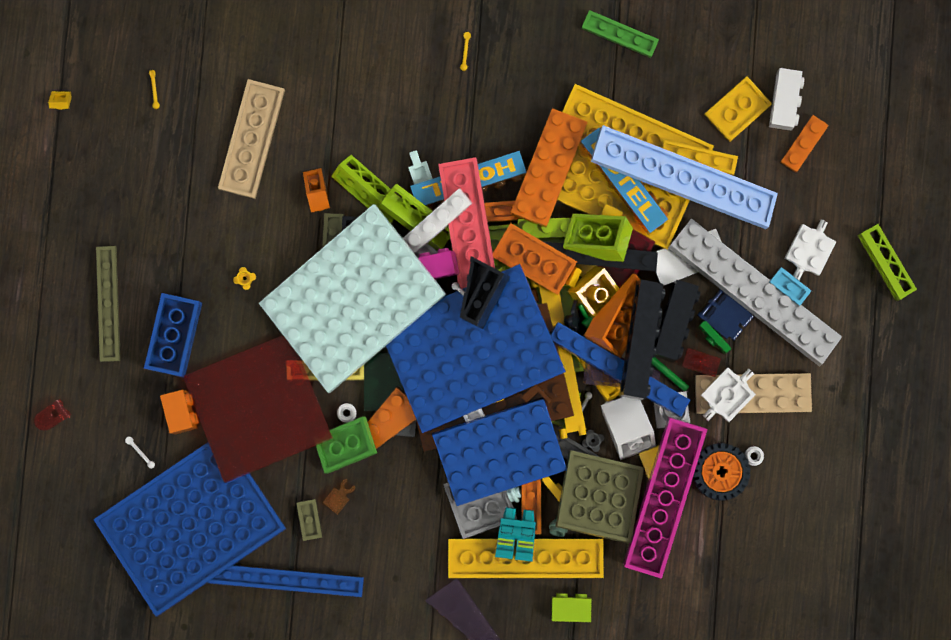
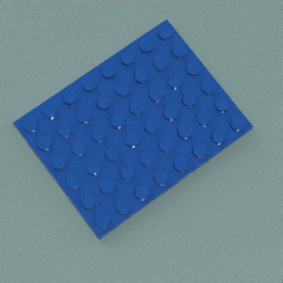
M520 264L502 271L510 279L483 329L460 318L464 296L459 291H456L440 299L386 345L422 433L566 372Z
M223 432L93 519L156 617L286 530L279 516Z

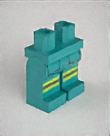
M506 507L503 517H501L495 557L513 559L514 543L517 540L515 560L533 562L536 526L534 511L523 510V519L520 520L515 519L516 508Z

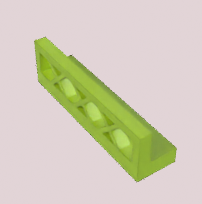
M352 155L340 163L331 176L367 208L373 204L378 207L390 190L386 184ZM350 162L356 167V170L351 169L347 164ZM362 176H365L368 179H370V182H366L362 178ZM377 189H381L385 195L377 192ZM379 208L387 220L393 223L395 219Z
M395 184L388 191L378 206L410 231L426 218L425 216L433 212L398 184ZM394 192H397L399 195L402 196V198L396 196ZM410 205H414L417 209H413ZM449 225L444 228L449 232L448 234L441 231L427 244L436 251L443 249L451 238Z
M879 224L858 235L896 301L917 290ZM874 230L880 236L878 243H875L870 234ZM880 247L886 248L889 251L888 260L882 255ZM890 264L898 266V276L894 275L889 267ZM899 281H906L911 289L904 292Z

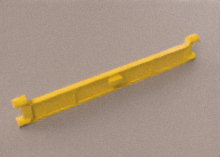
M530 279L531 288L539 287L542 304L547 303L553 328L557 322L564 325V312L560 293L557 295ZM558 346L560 358L566 370L564 375L574 416L564 418L566 428L558 430L560 439L568 438L567 433L578 431L579 436L586 435L572 354Z

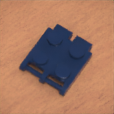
M720 288L714 298L709 299V304L705 309L697 314L700 319L707 321L725 339L729 337L733 341L743 331L738 325L741 324L745 328L753 319V316L747 309ZM722 293H724L723 296L716 303L715 301L719 298V296ZM713 306V308L708 312V314L704 316L705 313L709 310V308Z

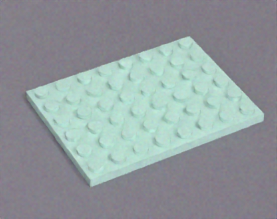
M373 204L259 302V304L325 390L331 393L442 299L446 293L379 208Z

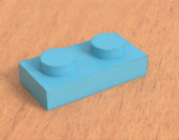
M782 267L769 282L799 306L811 292L808 287Z

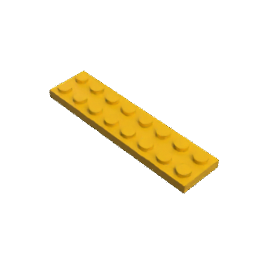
M448 539V578H604L603 539H534L533 562L515 560L517 540L514 543L513 559L495 557L498 539Z

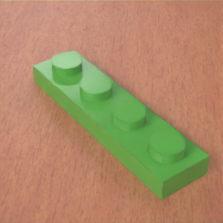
M590 10L581 28L649 58L652 57L659 41L657 38Z

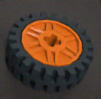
M725 443L712 444L700 452L693 481L699 491L711 499L723 501L735 498L748 485L750 479L748 459H746L743 452L733 445ZM720 466L726 471L722 477H720V474L717 475V470H720Z

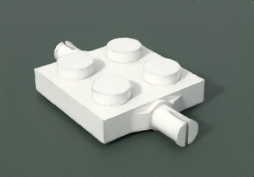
M820 220L817 229H811L802 224L784 258L797 267L793 277L799 281L804 271L820 276L836 244V241L823 233L828 224L824 220Z
M726 368L701 394L711 407L703 415L707 421L717 413L727 422H730L756 395L747 384V381L754 375L751 372L746 377L751 371L750 369H747L740 377L729 368Z

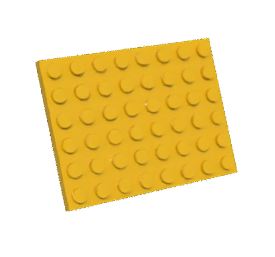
M577 84L574 85L562 111L588 122L581 140L604 125L660 148L662 147L663 139L708 150H713L714 147L707 142ZM580 141L557 201L589 215H601L606 204L623 211L622 216L627 217L634 230L654 240V245L668 250L690 200L640 181L668 218L666 222L650 233L598 164L590 162L592 155Z

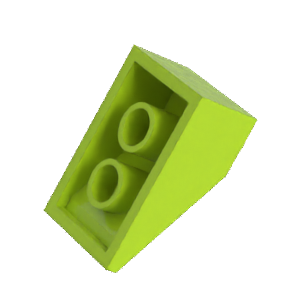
M572 214L563 248L605 261L624 262L633 228L626 216Z

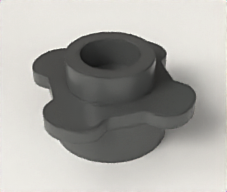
M588 430L582 445L597 452L600 450L601 442L604 441V436L594 433L593 430Z

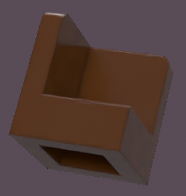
M538 384L534 385L522 396L526 402L543 397L546 406L553 401Z

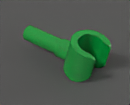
M580 303L578 308L585 318L581 324L588 328L593 318L588 315L582 303Z

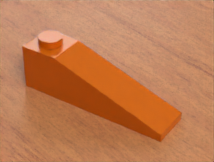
M632 274L598 312L584 334L588 340L620 359L627 346L636 282L640 280L636 274Z

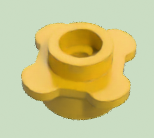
M241 267L233 281L235 284L243 286V289L248 290L252 281L256 279L255 273L248 272L245 267Z

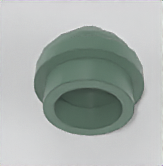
M554 519L549 525L550 534L564 537L568 530L555 527L556 519Z

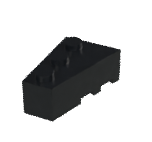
M471 256L460 318L483 329L510 277Z

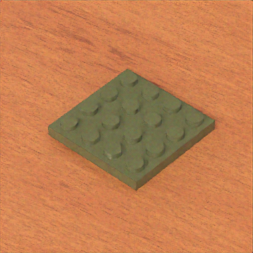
M570 450L555 527L628 544L631 543L644 467Z

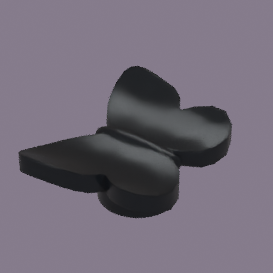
M574 300L571 315H566L564 318V326L583 336V332H586L587 328L581 324L584 319L579 316L578 300Z

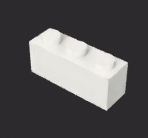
M779 68L777 71L769 127L791 131L794 126L798 125L799 115L796 112L802 100V96H799V91L804 86L802 71Z

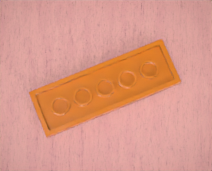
M552 108L511 210V215L547 228L587 126V121Z

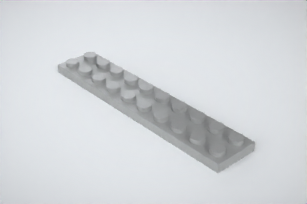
M693 219L687 223L668 247L819 367L842 338L841 335L804 306H799L773 284L769 283L770 280Z

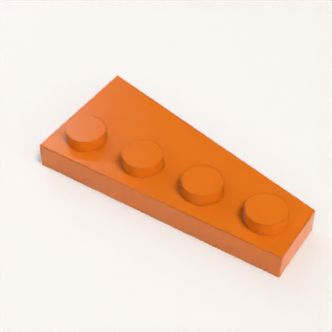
M399 387L395 388L368 421L376 449L417 420L406 393Z

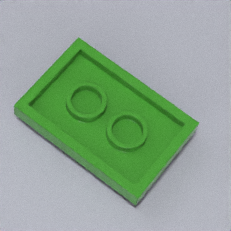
M363 416L313 437L324 473L333 472L377 454L367 419Z

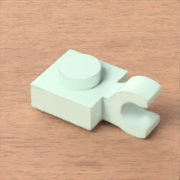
M417 150L410 152L413 166L408 168L414 185L431 180L432 176L427 161L420 162Z

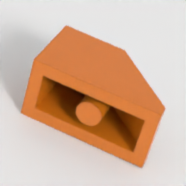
M322 169L303 172L306 195L311 212L330 208Z

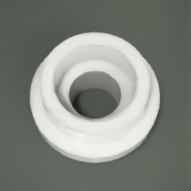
M342 404L337 410V416L342 422L348 423L355 419L356 409L351 404ZM346 409L350 410V416L348 417L343 415Z
M753 446L745 451L744 455L748 459L749 465L756 466L762 463L764 453L759 447ZM753 452L757 454V458L755 460L751 459L750 457L751 453Z

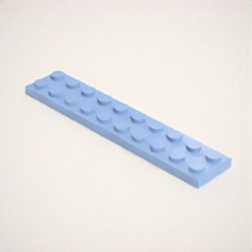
M604 125L600 128L590 162L764 229L769 227L778 193Z

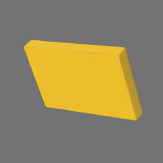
M746 76L704 115L731 142L767 110L772 103Z

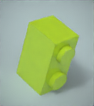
M556 593V597H552L551 620L591 622V598H587V594H575V597H568L567 593Z

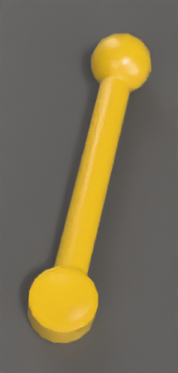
M465 32L463 35L465 43L463 61L460 65L462 71L467 70L468 42L471 38L469 32Z
M150 70L149 75L151 77L154 100L152 106L154 109H158L160 104L157 101L156 74L154 70Z

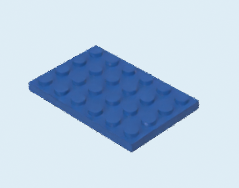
M543 397L432 433L456 506L567 470Z

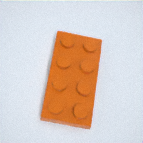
M512 223L509 224L493 252V258L510 268L520 264L527 278L557 295L577 263L574 259Z

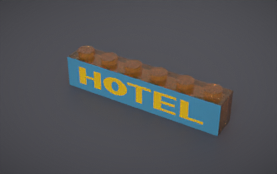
M600 128L580 142V145L590 158H592ZM595 164L648 235L668 221L667 211L662 206L659 207L657 205L655 195L645 189L644 182Z
M520 151L478 164L482 192L488 191L487 188L491 186L495 188L506 185L505 182L513 180V182L523 180V176L527 173ZM441 177L410 186L413 197L429 209H433V205L439 203L441 205L444 202Z

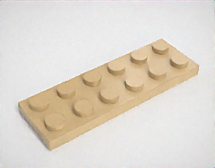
M250 79L247 80L220 178L219 190L256 199L285 93L284 88Z
M811 373L752 375L747 384L756 395L738 413L812 412ZM695 375L696 414H705L711 408L701 394L720 375Z

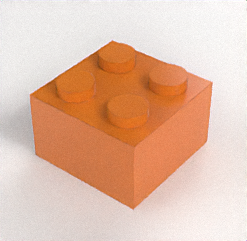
M179 390L160 396L170 434H179L197 429L199 418L197 412H193L192 405H195L192 394H189L186 390Z

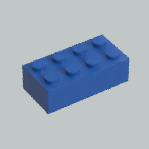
M164 293L161 294L144 369L185 378L202 307L200 301Z

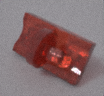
M687 348L682 367L716 377L721 358Z

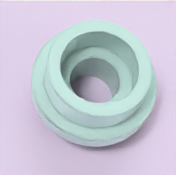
M519 486L506 490L511 502H520L522 492Z

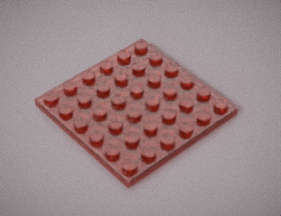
M284 335L184 376V381L190 395H192L193 404L224 483L333 439L302 360Z

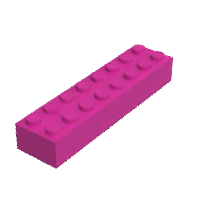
M668 417L633 530L632 541L629 543L624 559V567L662 578L707 433L706 428Z

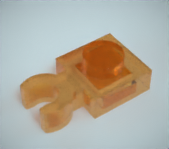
M347 479L342 481L340 490L334 487L323 501L337 515L350 500L346 495L352 493L356 488L353 485L351 489L347 490L345 488Z

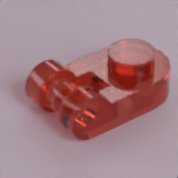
M59 399L39 412L34 419V423L38 429L48 431L70 417L71 414L68 410H65L63 407L64 403ZM54 410H57L59 413L56 418L51 413Z

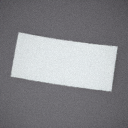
M716 229L708 231L721 241ZM669 248L668 250L656 251L658 252L656 274L663 285L698 273L696 269Z

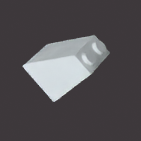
M622 397L617 400L607 401L601 405L604 419L620 460L656 447L654 431L641 400Z

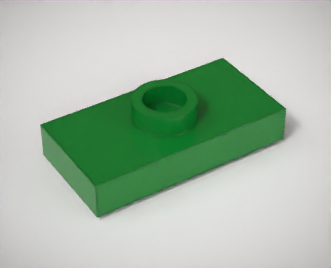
M707 321L702 322L698 326L707 336L705 339L712 347L716 346L723 354L731 350L727 342Z

